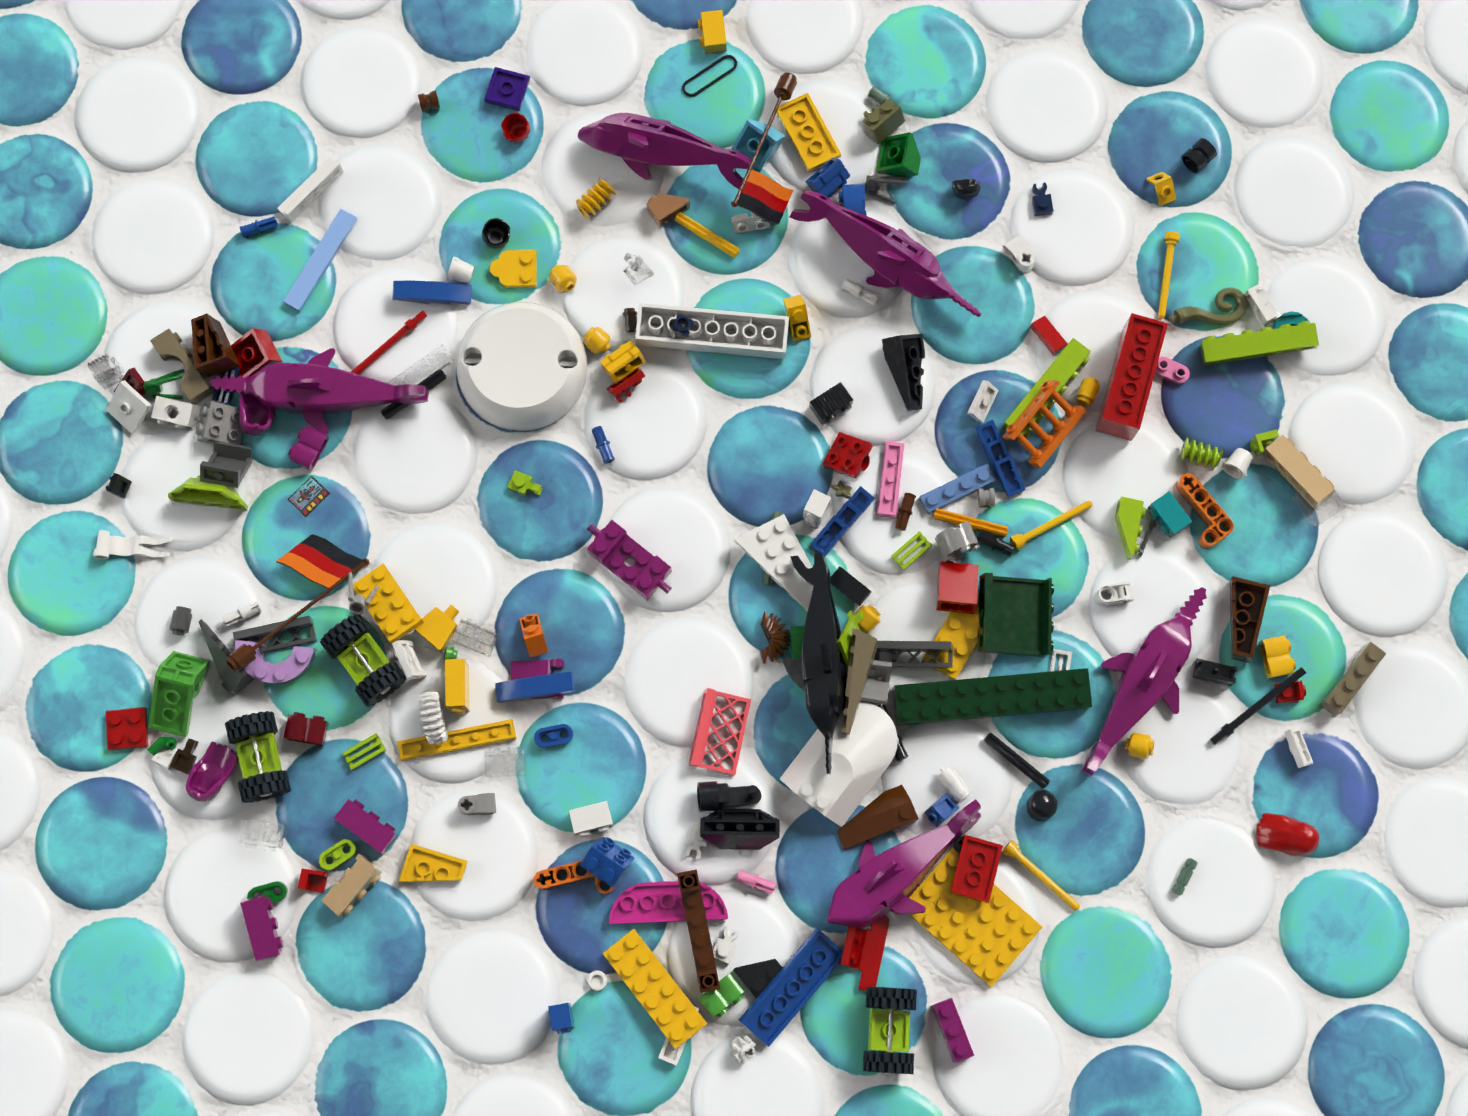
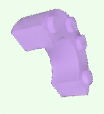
M235 640V650L242 644L253 647L257 642ZM294 646L292 654L281 663H270L261 656L258 647L255 649L256 659L246 666L244 670L250 676L263 682L273 684L287 683L299 678L309 669L317 649Z

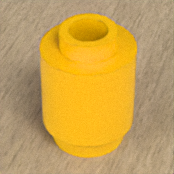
M1092 377L1082 380L1076 394L1077 403L1087 407L1094 403L1100 388L1098 380Z

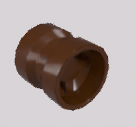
M436 90L426 95L423 93L418 94L422 113L432 108L435 110L440 109Z

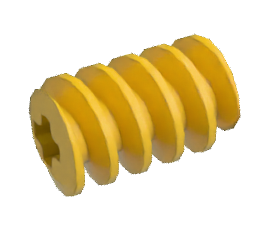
M602 179L598 180V185H592V189H588L587 194H582V199L578 198L576 200L577 208L588 220H590L589 213L596 214L594 208L599 211L601 210L600 203L604 206L607 205L605 198L610 201L612 200L611 193L617 196L614 189Z

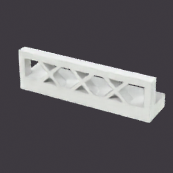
M329 157L277 208L278 211L292 223L344 172L341 164L337 160L334 162Z

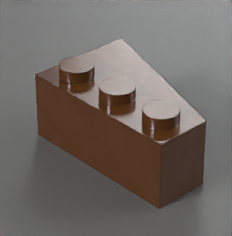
M207 313L191 319L195 370L207 377H211L240 366L224 329L218 320Z

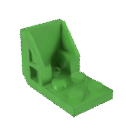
M173 651L159 665L155 675L148 728L182 737L188 735L193 699L200 692L210 668L211 660Z

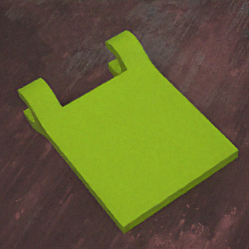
M858 610V613L853 615L852 611L847 613L849 620L837 641L847 668L850 661V647H852L853 641L852 629L860 630L858 622L864 618L861 610Z

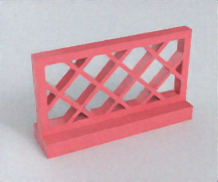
M710 688L704 690L688 766L700 767L730 775L736 774L751 699L718 692ZM717 696L723 697L728 703L721 710L715 704ZM737 701L746 703L744 711L740 714L736 712L732 705ZM730 707L735 717L726 721L721 711ZM719 714L724 724L715 729L711 720L713 716ZM737 718L741 728L734 733L728 723ZM723 726H726L731 733V736L725 740H722L717 732ZM715 733L720 743L711 748L707 739L709 735ZM733 737L737 746L735 750L730 752L724 742ZM719 745H722L727 752V755L721 759H718L713 751ZM708 752H711L716 760L711 765L702 763L704 755ZM729 756L733 762L732 770L724 769L720 761Z

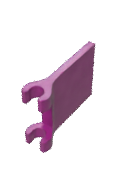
M557 658L550 660L511 661V680L552 674V668H564V660ZM564 693L531 699H564Z

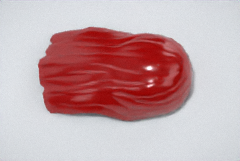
M1264 813L1260 823L1257 824L1256 835L1258 836L1257 845L1259 847L1280 851L1291 856L1309 855L1318 848L1319 833L1314 826L1284 815Z

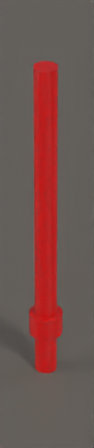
M422 310L412 320H407L404 323L405 326L354 368L351 373L359 375L409 331L412 332L416 329V325L426 318L427 314Z

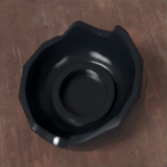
M975 179L952 181L953 193L959 199L970 200L979 194L981 190L980 181H978V184Z
M489 219L482 230L483 241L490 248L498 249L504 247L510 238V226L503 219Z
M1038 790L1027 800V813L1036 821H1047L1057 811V799L1048 790Z

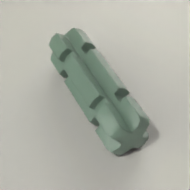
M1192 858L1186 860L1185 867L1182 868L1176 880L1177 884H1174L1172 888L1173 893L1177 895L1183 894L1184 886H1187L1193 874L1192 870L1198 864L1197 861Z

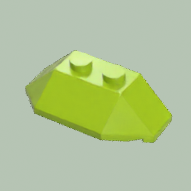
M200 475L197 478L190 477L168 493V498L172 502L248 510V506L233 487L200 481Z

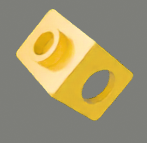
M1160 172L1146 178L1149 183L1155 186L1160 206L1176 200L1171 176Z

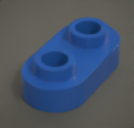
M566 724L541 728L534 735V741L540 748L568 744L573 739V731ZM563 731L567 732L565 738L560 737V733ZM544 735L548 736L546 742L541 741V737Z

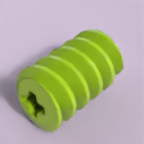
M1186 437L1180 455H1182V461L1189 457L1190 464L1195 459L1196 466H1199L1201 462L1204 463V468L1211 464V470L1213 471L1220 463L1223 449L1218 452V447L1214 446L1211 450L1209 444L1203 448V442H1199L1196 445V440L1193 439L1189 443L1188 437Z

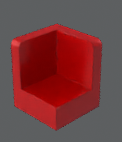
M302 868L298 888L324 893L328 873Z

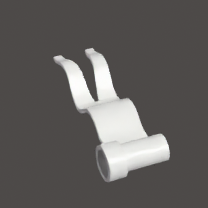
M99 530L93 558L107 560L109 555L133 556L137 554L155 558L170 557L168 552L154 551L140 546V544L162 545L171 542L172 538L155 539L141 535L127 538L110 536L109 531Z

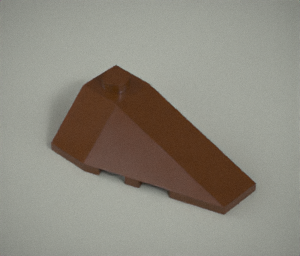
M899 785L884 791L841 827L837 833L845 850L914 823L919 818L903 785Z

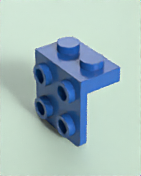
M601 837L591 846L580 866L613 888L624 870L635 858L629 850L620 848L611 838Z

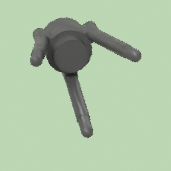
M867 175L865 190H869V195L877 196L895 204V200L876 192V190H880L881 183L906 185L907 181H901L905 180V177Z

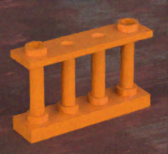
M1058 380L1045 381L1040 387L1041 390L1016 421L1007 427L1006 433L1003 435L1005 440L1016 439L1031 454L1030 459L1027 461L1031 467L1041 468L1086 412L1083 406H1070L1056 392L1055 389L1060 384ZM1049 396L1065 411V415L1061 420H1058L1044 405ZM1038 410L1053 424L1054 429L1050 434H1047L1032 419ZM1026 425L1042 439V444L1038 449L1020 433Z

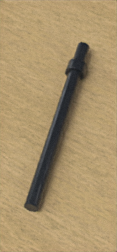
M1302 667L1299 668L1235 720L1222 726L1221 731L1210 738V741L1216 745L1224 737H1229L1238 726L1306 674V671Z

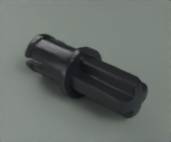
M983 530L978 534L977 540L991 547L993 551L995 549L1008 555V557L1011 556L1012 552L1005 548L1013 551L1014 545L1001 540L999 536L997 538Z

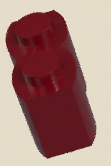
M298 712L288 715L284 739L324 746L329 724L327 721H324V717L313 716V719L305 718L306 714Z

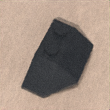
M720 808L718 811H714L700 819V837L719 849L760 850L780 838V820L773 818L770 814L760 809Z

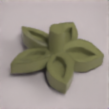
M841 480L837 486L831 484L830 487L837 491L835 494L837 497L851 498L850 491L852 487L844 486Z

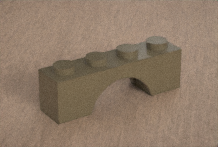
M168 328L150 340L164 361L177 360L184 364L185 377L180 387L192 404L196 405L213 394L210 389L212 387L207 377L203 378L200 372L195 370L194 363L190 359L192 354L187 347L183 348L181 346L182 339L177 332L172 333Z
M1372 642L1364 645L1353 659L1350 668L1319 705L1333 716L1341 714L1386 653Z

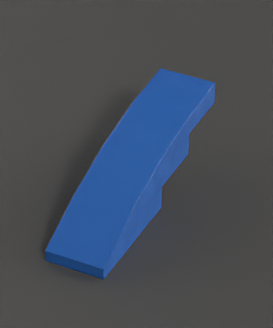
M393 281L392 300L422 304L433 302L447 305L450 303L469 305L471 303L472 285L437 281Z
M994 420L976 426L975 429L1007 497L1026 490L1013 457L1009 455Z
M860 486L810 545L825 557L876 498Z
M573 672L554 673L495 683L496 700L498 703L573 692L575 691Z

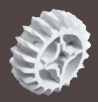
M437 692L421 694L419 705L427 741L430 744L446 742L448 731L440 695Z

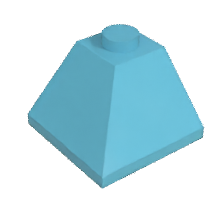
M748 119L731 150L740 152L752 160L767 124ZM770 126L753 165L760 171L778 151L785 138V135L773 126Z

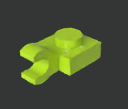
M516 470L507 486L508 489L526 496L527 491L540 496L543 490L541 485L532 483L533 478Z

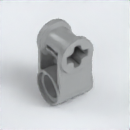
M495 793L463 796L458 801V809L464 815L495 814ZM465 801H469L472 804L467 811L462 807V805H465Z

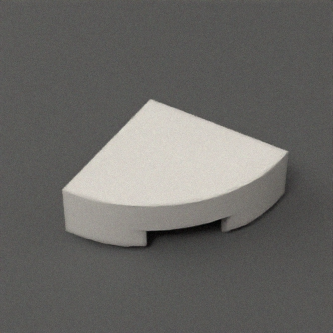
M162 751L155 754L151 761L169 770L176 751Z

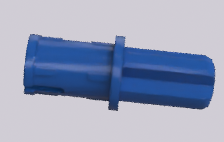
M275 217L261 221L255 220L254 223L240 226V231L243 238L275 228L278 226V222Z
M601 426L594 427L592 434L597 444L596 449H599L604 464L613 462L615 457L612 454L609 446L610 441H607L603 428Z

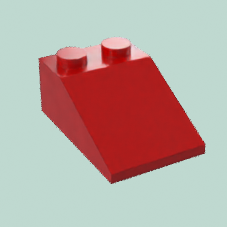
M252 328L231 345L240 366H237L240 368L238 377L240 375L243 378L247 375L252 376L267 365L283 362L267 330Z

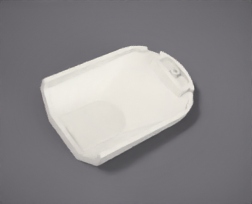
M860 701L850 735L841 733L844 714L843 711L840 713L833 735L831 774L826 772L825 737L817 729L780 778L794 793L841 827L890 765L897 750V732L892 719L883 709L869 702Z

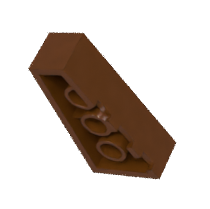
M1234 576L1231 577V659L1251 663L1270 585Z

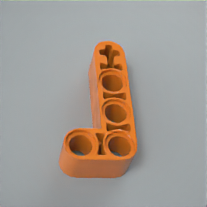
M1183 474L1176 483V489L1208 527L1199 536L1198 544L1203 549H1211L1232 532L1234 523L1193 474ZM1195 495H1200L1203 501H1196ZM1207 509L1214 511L1215 517L1209 516ZM1219 524L1225 525L1227 532L1222 531L1219 528ZM1205 535L1210 536L1213 542L1208 543L1205 540Z
M582 861L541 870L534 876L535 885L542 890L590 878L595 879L596 887L601 894L608 895L615 888L614 886L613 888L610 887L607 891L600 888L602 880L589 871L583 876L577 875L576 870ZM561 870H565L568 873V877L564 881H560L557 878V874ZM553 872V878L556 881V883H553L552 880L545 881V885H542L541 882H538V880L541 879L542 875H544L545 878L552 877L550 873Z

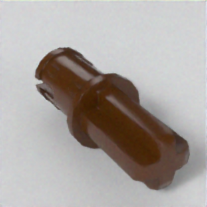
M904 493L901 508H898L899 514L895 524L897 530L905 531L909 517L913 514L912 507L916 495L912 493Z

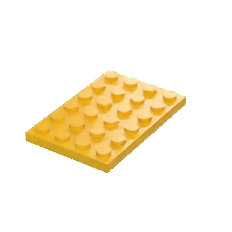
M952 847L909 897L925 906V912L909 915L988 986L992 987L1043 927L995 884L993 885L988 904L950 893L959 853Z

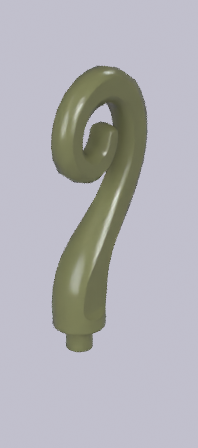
M1224 288L1216 295L1215 304L1223 312L1231 311L1233 305L1226 304L1223 300L1224 297L1231 296L1237 301L1238 305L1233 313L1219 315L1198 307L1188 306L1174 310V315L1169 316V320L1171 323L1177 322L1178 324L1194 319L1217 325L1231 324L1244 316L1248 305L1247 298L1236 288Z

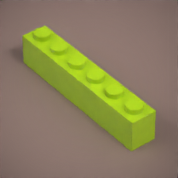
M1303 321L1299 322L1297 326L1284 324L1280 325L1278 329L1265 327L1260 329L1259 332L1246 330L1241 332L1240 335L1227 333L1222 335L1223 337L1221 338L1208 336L1199 344L1203 366L1316 349L1319 341L1316 324Z
M1072 338L1004 422L1002 428L1006 430L1009 425L1016 421L1041 390L1040 387L1045 381L1058 380L1060 384L1055 390L1061 396L1067 389L1066 383L1069 380L1073 381L1079 374L1077 372L1079 367L1082 366L1084 368L1089 362L1090 358L1088 356L1091 351ZM1049 396L1044 405L1050 410L1056 402ZM1038 410L1032 419L1039 424L1044 415ZM1026 425L1020 433L1027 438L1033 430Z

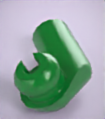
M159 737L147 750L154 756L161 749H175L177 741L172 737Z

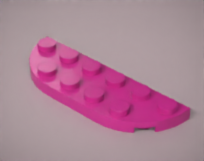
M679 881L645 882L629 887L614 902L610 912L609 924L687 921ZM699 882L707 920L728 919L727 909L722 898L711 887Z

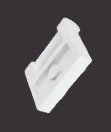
M397 640L392 643L394 655L399 659L402 666L401 671L407 679L421 680L427 677L413 649L414 644L412 641Z

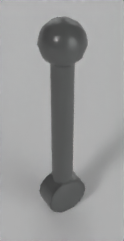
M1153 520L1149 522L1150 527L1137 556L1141 557L1143 555L1153 528L1156 527V522Z

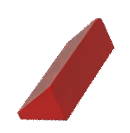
M1046 316L1031 323L1030 328L1052 355H1055L1067 346L1068 343Z

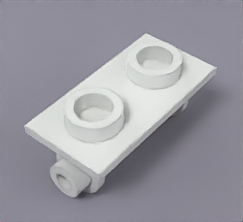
M752 212L751 217H748L747 213L731 217L734 234L770 228L769 222H766Z

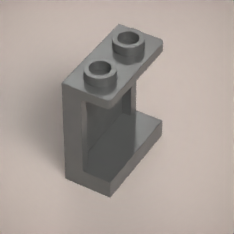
M215 441L214 452L209 461H202L200 464V481L238 488L252 464V448Z

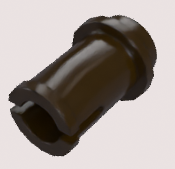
M625 308L622 313L625 319V332H636L635 315H637L635 308Z

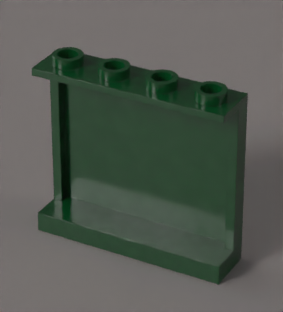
M984 573L979 576L978 652L1037 657L1050 655L1054 648V643L1051 640V633L1054 630V623L1052 622L1054 585L1052 584V578L1038 580L993 576V573Z

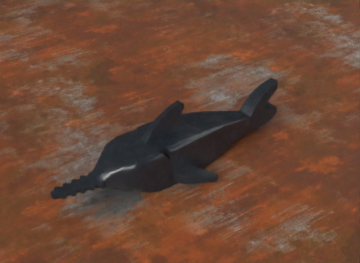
M818 552L814 555V565L810 569L805 566L798 555L790 556L793 566L799 575L814 587L805 622L802 653L796 661L785 657L783 664L791 679L805 691L808 713L816 727L825 737L826 772L831 774L834 730L840 713L846 705L847 667L837 643L842 633L830 589V570L823 554Z

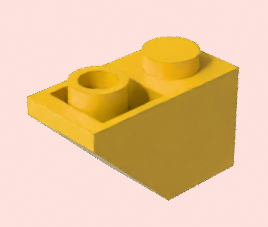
M797 295L783 299L785 314L789 317L788 325L793 341L811 337L806 304L802 296Z

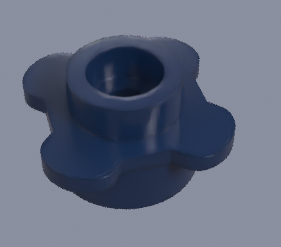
M678 315L675 324L672 325V330L682 333L683 336H688L690 327L694 325V322L683 315Z

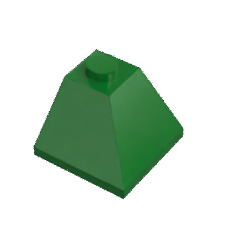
M911 132L889 136L881 142L876 169L877 173L897 177L918 175L921 156Z

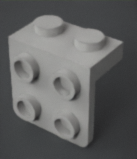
M214 401L202 405L199 412L201 417L200 424L196 427V441L206 442L213 440L240 445L243 430L239 422V408Z
M873 660L861 701L874 702L876 704L887 703L892 669L891 662Z

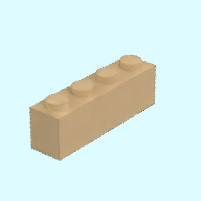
M1282 435L1265 448L1263 456L1314 509L1333 496L1335 491L1333 483L1325 479L1315 465L1312 466L1307 456L1295 448L1291 439Z

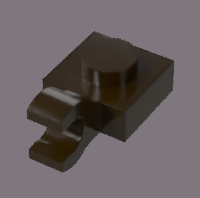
M188 738L184 750L177 749L170 767L189 774L197 759L193 752L196 750L199 742Z

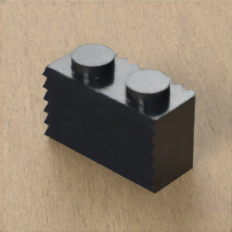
M839 382L811 400L809 407L821 424L825 422L829 424L837 418L836 415L841 411L842 413L849 411L854 400L843 384Z

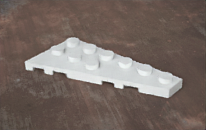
M784 514L733 540L808 612L814 586L810 585L799 575L793 566L790 556L798 555L809 569L812 568V565Z

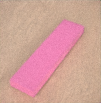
M885 442L877 516L896 518L904 443Z

